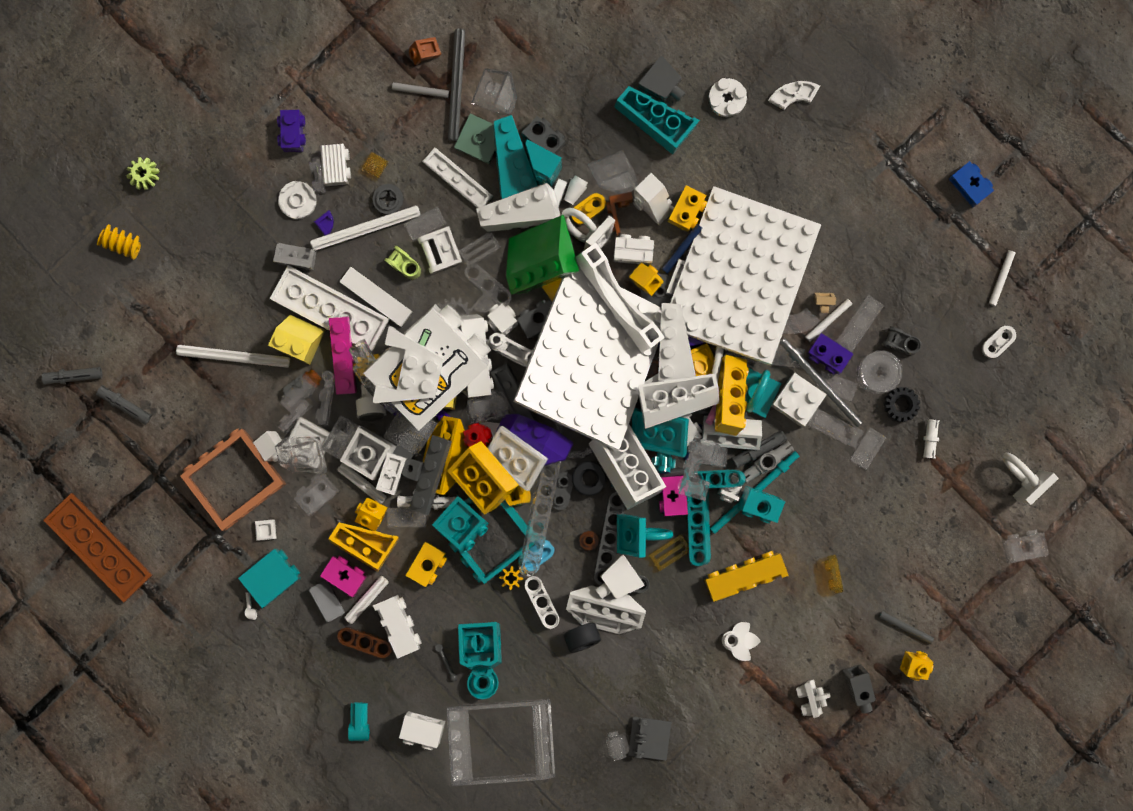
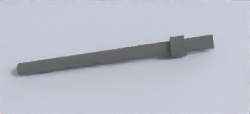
M783 338L779 343L789 353L788 356L806 371L856 427L860 426L862 421L801 356L802 353L798 348H794L786 338Z

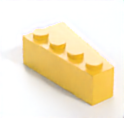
M773 551L761 554V559L755 560L753 557L743 561L744 565L737 567L734 564L726 567V571L719 574L718 571L707 574L708 578L704 580L712 601L715 602L735 595L741 590L752 589L760 583L772 582L779 576L782 578L789 576L781 554H773Z

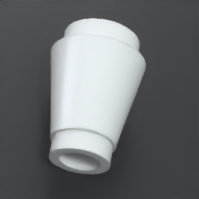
M575 175L569 182L564 200L574 205L587 189L588 182Z

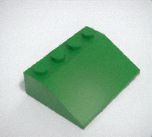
M564 215L509 238L506 279L511 295L530 292L579 271Z

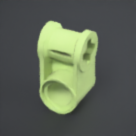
M395 246L393 253L389 258H385L384 261L407 278L417 279L421 274L420 266L406 252ZM409 266H416V271L414 273H407V268Z

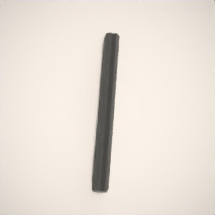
M455 29L448 130V139L450 141H457L459 138L465 42L464 29Z

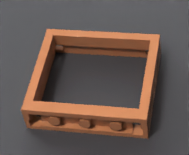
M236 429L231 432L228 440L218 442L211 453L206 452L198 458L199 462L195 465H188L183 469L184 473L180 475L221 531L229 529L286 485L269 461H264L253 444V439L245 429ZM242 438L274 482L222 520L190 477Z

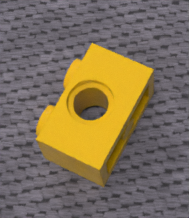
M425 542L406 576L424 587H427L428 584L432 585L438 576L435 574L438 567L442 569L447 560L444 557L446 553ZM425 560H430L433 563V568L430 571H426L423 568Z

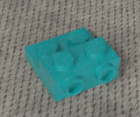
M457 496L432 526L460 551L464 552L473 548L475 545L474 540L478 535L481 537L487 532L488 528L486 526L489 523Z

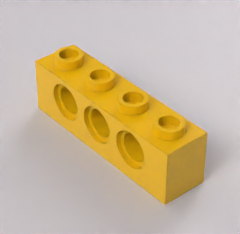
M725 355L722 358L718 379L719 404H716L715 414L716 432L737 436L746 426L744 412L747 408V402L745 401V395L748 390L746 378L749 372L747 359Z

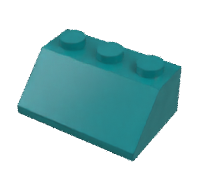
M527 139V157L537 185L540 186L548 183L552 187L562 169V158Z

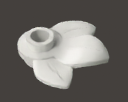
M747 622L736 624L732 631L726 632L722 637L723 646L731 650L735 658L742 661L751 660L748 649L756 647L761 642L755 634L749 632L750 623ZM729 637H734L735 642L733 644L728 643Z

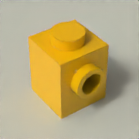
M642 262L629 276L639 288L651 296L664 282L652 265L647 267Z

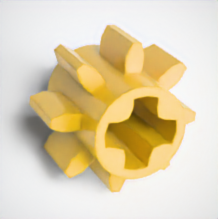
M511 566L510 571L503 569L505 575L499 577L505 581L502 587L506 584L510 585V590H512L513 585L520 587L517 582L518 580H523V577L518 576L521 570L515 572L513 571V566ZM510 573L517 577V580H514L512 584L506 579V576H509Z

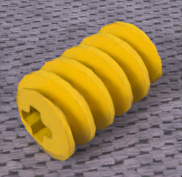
M108 224L100 233L97 246L102 245L103 248H109L112 252L116 250L118 254L124 253L125 257L131 255V259L134 260L141 248L139 236L137 235L133 240L132 233H129L125 237V230L118 234V228L115 227L113 231H110L111 225Z

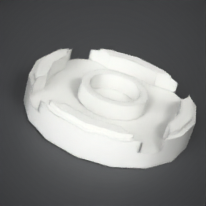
M292 181L281 189L278 204L286 216L292 219H303L314 211L317 198L314 190L307 183Z

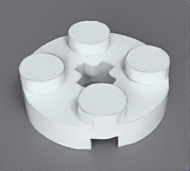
M722 78L712 86L708 98L712 110L717 115L731 117L743 110L747 101V92L737 80ZM728 93L731 94V98H733V100L725 102V98L722 96L724 94L727 95Z

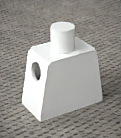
M621 555L601 575L605 583L595 590L602 599L611 592L618 599L645 585L626 557Z

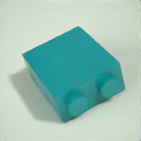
M273 549L238 578L261 608L267 607L301 579L299 576L300 571L294 564L292 566L287 561L288 556L282 549L280 551Z

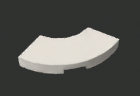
M808 81L785 84L777 89L768 101L783 110L794 102L804 101L811 103L820 86Z

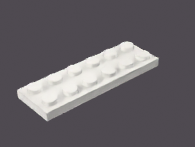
M289 265L270 297L276 303L329 331V318L349 316L352 343L371 353L390 320Z

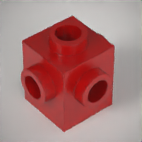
M479 423L468 426V430L463 431L465 435L463 440L467 448L480 441L488 448L493 438L490 428Z

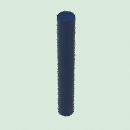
M696 224L695 228L689 233L662 270L669 273L703 227Z

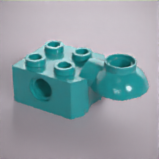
M497 622L458 624L460 664L472 670L467 680L468 691L477 699L490 698L497 691L499 684L498 677L493 669L502 663L500 624ZM486 678L488 685L486 688L481 689L479 682L481 679Z

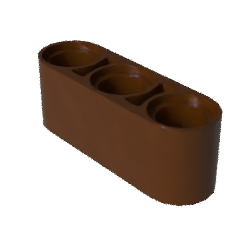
M345 627L338 632L337 638L341 644L373 656L386 658L393 651L389 640L352 627ZM344 631L351 632L352 639L350 641L343 639ZM363 637H367L370 640V646L367 648L361 645ZM383 643L388 646L387 654L380 653V644Z

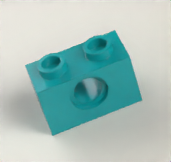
M745 486L738 508L743 511V515L753 518V515L760 517L759 520L770 524L771 521L778 523L786 501L780 497ZM764 502V507L761 510H757L758 504Z

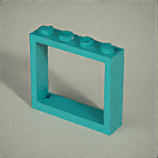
M470 497L464 501L468 505L473 503ZM506 500L501 503L502 507L529 542L490 573L485 575L466 550L462 552L451 542L448 543L455 553L459 551L463 556L461 558L463 564L467 568L470 566L474 570L472 575L479 583L482 581L485 584L539 541L513 506L507 504Z

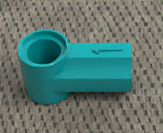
M351 703L348 739L349 741H369L368 703Z

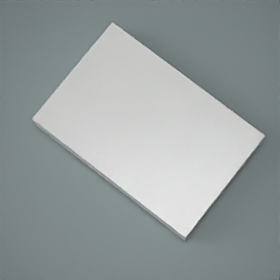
M504 426L499 427L488 446V450L518 485L526 491H530L548 460L547 457Z

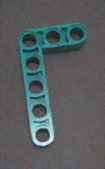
M694 471L688 474L689 559L693 565H707L711 559L708 488L741 487L746 479L742 471ZM734 473L739 477V481L736 484L731 481V476ZM715 474H717L720 477V481L717 485H715L712 481V478ZM696 475H699L701 478L699 485L694 483ZM697 494H699L702 498V501L699 505L696 504L694 500ZM698 513L702 516L700 524L695 521V516ZM698 533H701L703 535V541L701 543H698L696 541V535ZM699 552H701L704 556V560L702 562H699L697 560V554Z

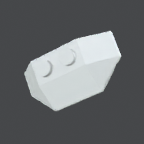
M588 586L570 592L566 610L581 625L595 623L597 629L616 634L642 628L646 610L630 595L626 594L616 599L611 592L602 599L595 590L598 587Z

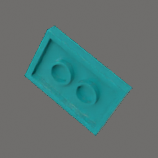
M639 408L634 409L632 414V430L644 449L679 457L687 455L689 419L678 417L645 429L642 410Z

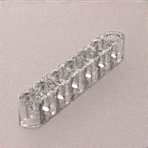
M560 461L544 466L537 477L519 563V571L524 576H532L540 567L561 464ZM549 469L552 472V477H547L544 470ZM546 488L549 492V495H542L540 489ZM537 506L544 508V515L537 512ZM533 525H539L541 533L534 532ZM530 543L537 546V552H532L529 549ZM526 562H530L533 565V571H528L525 568Z

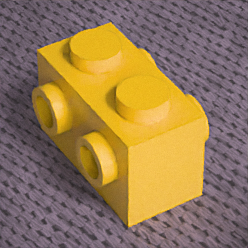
M686 185L668 222L689 232L690 228H695L699 220L696 216L699 211L703 212L707 201H705L707 195Z

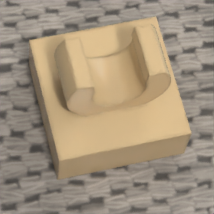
M814 293V301L820 305L821 313H829V305H836L834 293Z

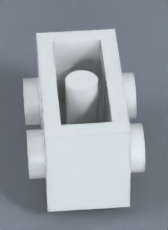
M496 304L488 311L489 321L487 323L495 333L499 331L506 336L518 326L517 320L514 318L516 316L515 312L509 305L505 307L503 304Z

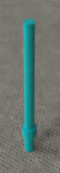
M794 451L784 461L781 460L777 467L754 489L763 491L782 472L785 473L790 469L789 466L800 457L798 453ZM739 502L710 528L714 534L741 511L738 508Z

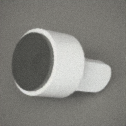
M367 377L364 383L361 384L362 398L356 400L357 418L361 421H375L386 416L385 402L372 403L376 386Z

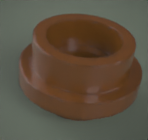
M586 531L580 536L579 542L582 548L593 550L597 547L599 539L596 533ZM587 537H591L593 539V542L591 544H587L585 542V539Z

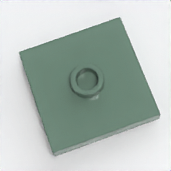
M470 113L454 149L489 164L495 152L493 124Z

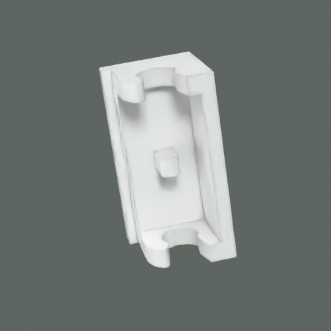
M387 453L376 490L396 495L407 458Z

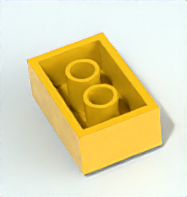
M482 441L469 447L447 470L484 515L496 509L519 486Z

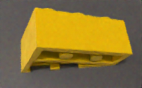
M339 522L328 539L330 543L379 572L397 544L399 537Z

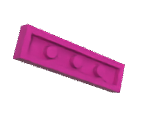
M349 316L329 318L336 395L356 393Z

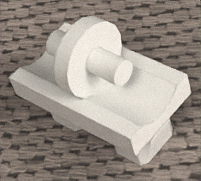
M814 679L796 688L799 698L808 696L809 703L801 705L803 716L813 715V718H816L823 714L821 706H827L826 699L831 697L830 693H824L823 687L816 689Z

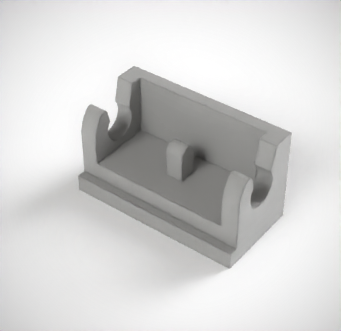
M277 243L273 262L284 266L289 265L291 267L314 270L317 250Z

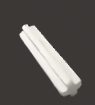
M344 463L338 467V472L376 502L382 504L386 500V495L376 490V487Z
M380 576L348 612L345 620L350 624L354 623L389 583L388 580Z

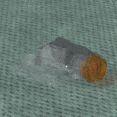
M313 369L301 374L283 388L284 395L280 403L291 413L290 415L286 414L279 421L280 426L278 428L283 433L287 434L296 424L298 418L302 417L312 407L306 399H310L322 380Z

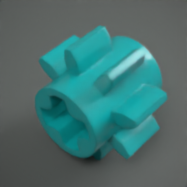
M658 452L657 457L654 456L652 458V463L658 473L669 474L670 469L673 470L676 466V459H672L669 454Z

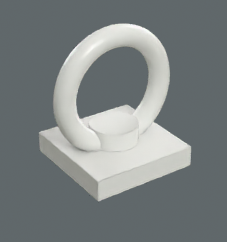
M574 208L563 210L562 215L565 217L568 231L575 238L585 243L584 250L594 243H597L601 249L611 238L615 219L611 216H608L597 228L593 221L583 212ZM569 216L578 218L588 227L590 231L587 236L575 228Z
M1004 453L1002 455L1003 462L1007 468L1022 482V487L1013 495L1017 502L1032 505L1059 479L1054 473L1043 470L1033 474L1013 454Z

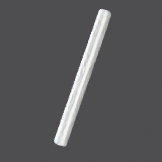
M413 206L313 239L310 243L312 249L316 251L419 217L420 211L418 206Z
M177 345L176 354L179 356L286 368L290 366V358L283 356Z

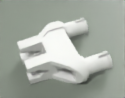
M493 333L489 337V344L492 350L527 368L533 350L510 340L502 333Z

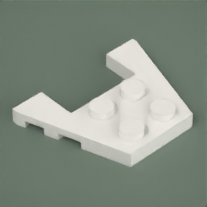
M389 326L385 345L405 349L397 389L377 384L372 403L435 398L444 358Z

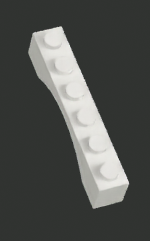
M594 243L576 256L580 269L641 352L652 348L664 338L655 323L640 312L624 294L611 271L607 257L597 243Z

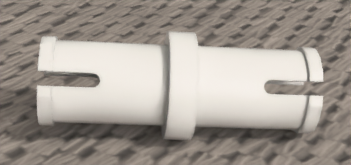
M927 419L926 436L923 438L925 440L923 457L936 459V444L939 441L937 435L940 420Z

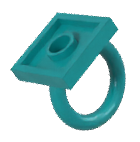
M749 368L746 378V384L748 385L745 395V401L747 402L746 411L766 418L782 384L770 378L769 370H764L761 374Z
M617 514V553L638 558L646 557V540L671 539L674 535L669 529L646 528V518Z

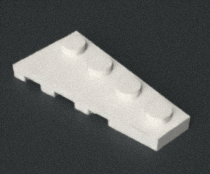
M662 303L660 332L664 338L660 341L658 381L694 377L696 374L682 305Z

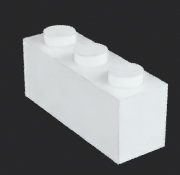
M704 416L702 427L703 446L760 450L762 420L746 419L744 430L737 436L716 432L715 420L712 425H709L705 422L707 416Z

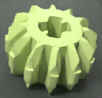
M138 157V163L131 161L133 167H127V170L131 173L126 175L128 179H131L130 184L132 186L136 185V188L139 190L142 186L145 190H148V184L154 187L155 183L152 181L159 180V177L155 174L160 172L158 168H155L156 163H150L149 158H145L143 161L141 157ZM143 170L146 171V174H144L145 176H144V177H141V176H140V173L142 174L141 171H143Z

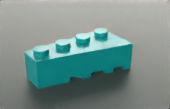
M630 86L621 94L614 106L672 155L700 121L685 115L680 110L677 111L670 108L667 104L652 99L651 96Z
M510 115L495 120L493 122V134L501 200L537 187V183L513 116Z

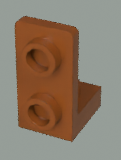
M632 192L609 196V202H606L608 214L611 213L612 218L615 219L612 232H615L616 236H620V228L615 206L619 208L630 206L629 203L633 202Z

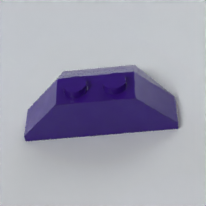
M504 414L497 428L498 430L500 426H504L547 457L548 460L544 466L558 461H565L573 446L572 441L555 429L519 414Z

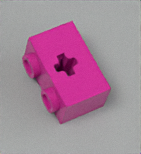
M685 476L662 477L661 479L666 487L660 492L663 501H659L660 513L664 512V516L688 514ZM671 491L678 496L674 499V502L667 498Z
M340 555L338 558L333 556L320 577L351 597H355L367 578L363 575L365 571L357 566L352 568L348 565L349 561ZM347 570L349 578L342 579L343 575L340 572Z

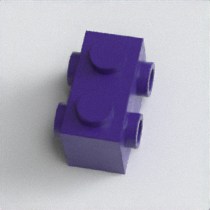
M280 110V116H277V125L281 127V135L277 137L278 146H281L284 152H303V146L306 145V137L303 134L305 115L300 110Z
M822 333L818 335L806 353L810 356L809 360L815 364H823L826 366L825 370L833 375L835 373L841 374L853 356V353Z

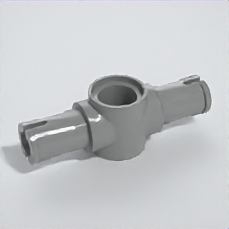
M786 441L775 450L772 449L768 453L761 455L758 460L753 462L754 465L743 472L745 477L749 475L745 482L748 484L758 475H763L767 471L774 469L781 462L782 458L794 451L792 446L786 449L791 444ZM764 457H769L772 460V465L769 468L765 467L762 463Z

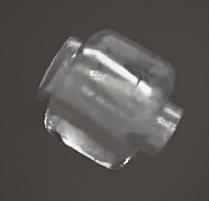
M618 730L608 732L607 737L602 741L605 755L607 758H612V761L626 758V754L630 751L626 735L618 733Z

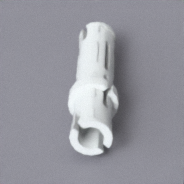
M435 495L431 508H434V510L447 508L456 497H439V495ZM398 496L397 507L410 508L413 496Z

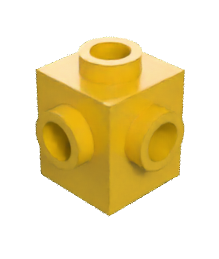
M367 497L364 503H359L355 513L358 515L355 522L372 531H376L383 521L388 507Z
M905 651L900 670L913 680H928L929 675L933 671V661L924 652L917 651L913 653Z

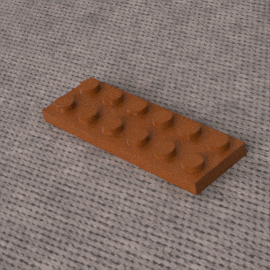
M73 493L65 498L44 519V522L123 603L153 576Z

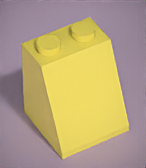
M289 315L276 327L268 346L310 365L326 330Z

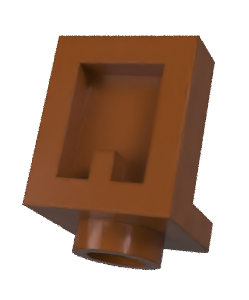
M436 37L416 40L409 47V55L415 65H418L423 60L440 57L441 52Z

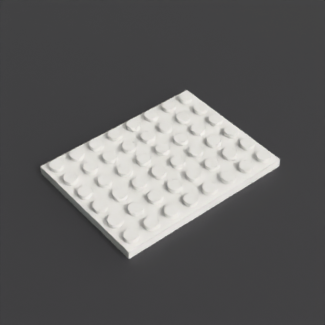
M713 186L699 224L703 229L693 240L670 303L682 305L687 335L689 337L771 366L821 224Z
M579 267L578 272L563 277L513 402L617 451L621 446L639 398L638 385L645 382L659 342L652 348L641 352ZM621 288L634 306L661 330V307Z

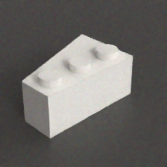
M652 173L634 189L633 204L640 211L643 209L658 225L663 223L674 210V207L671 205L672 201L670 199L667 200L669 194L665 186Z
M396 595L373 605L375 611L377 610L380 615V622L385 627L389 642L397 659L420 649L419 645L422 642L418 633L414 634L412 627L414 623L411 616L406 615L404 609L407 606L403 597L399 598Z

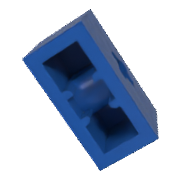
M969 161L953 174L949 180L973 208L991 194L994 189L992 188L991 181L980 174L979 167ZM974 180L976 184L971 186L970 183Z

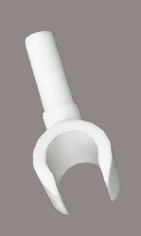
M247 592L245 616L248 619L255 620L257 618V609H251V594Z

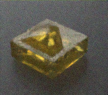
M371 152L362 169L380 178L389 162Z

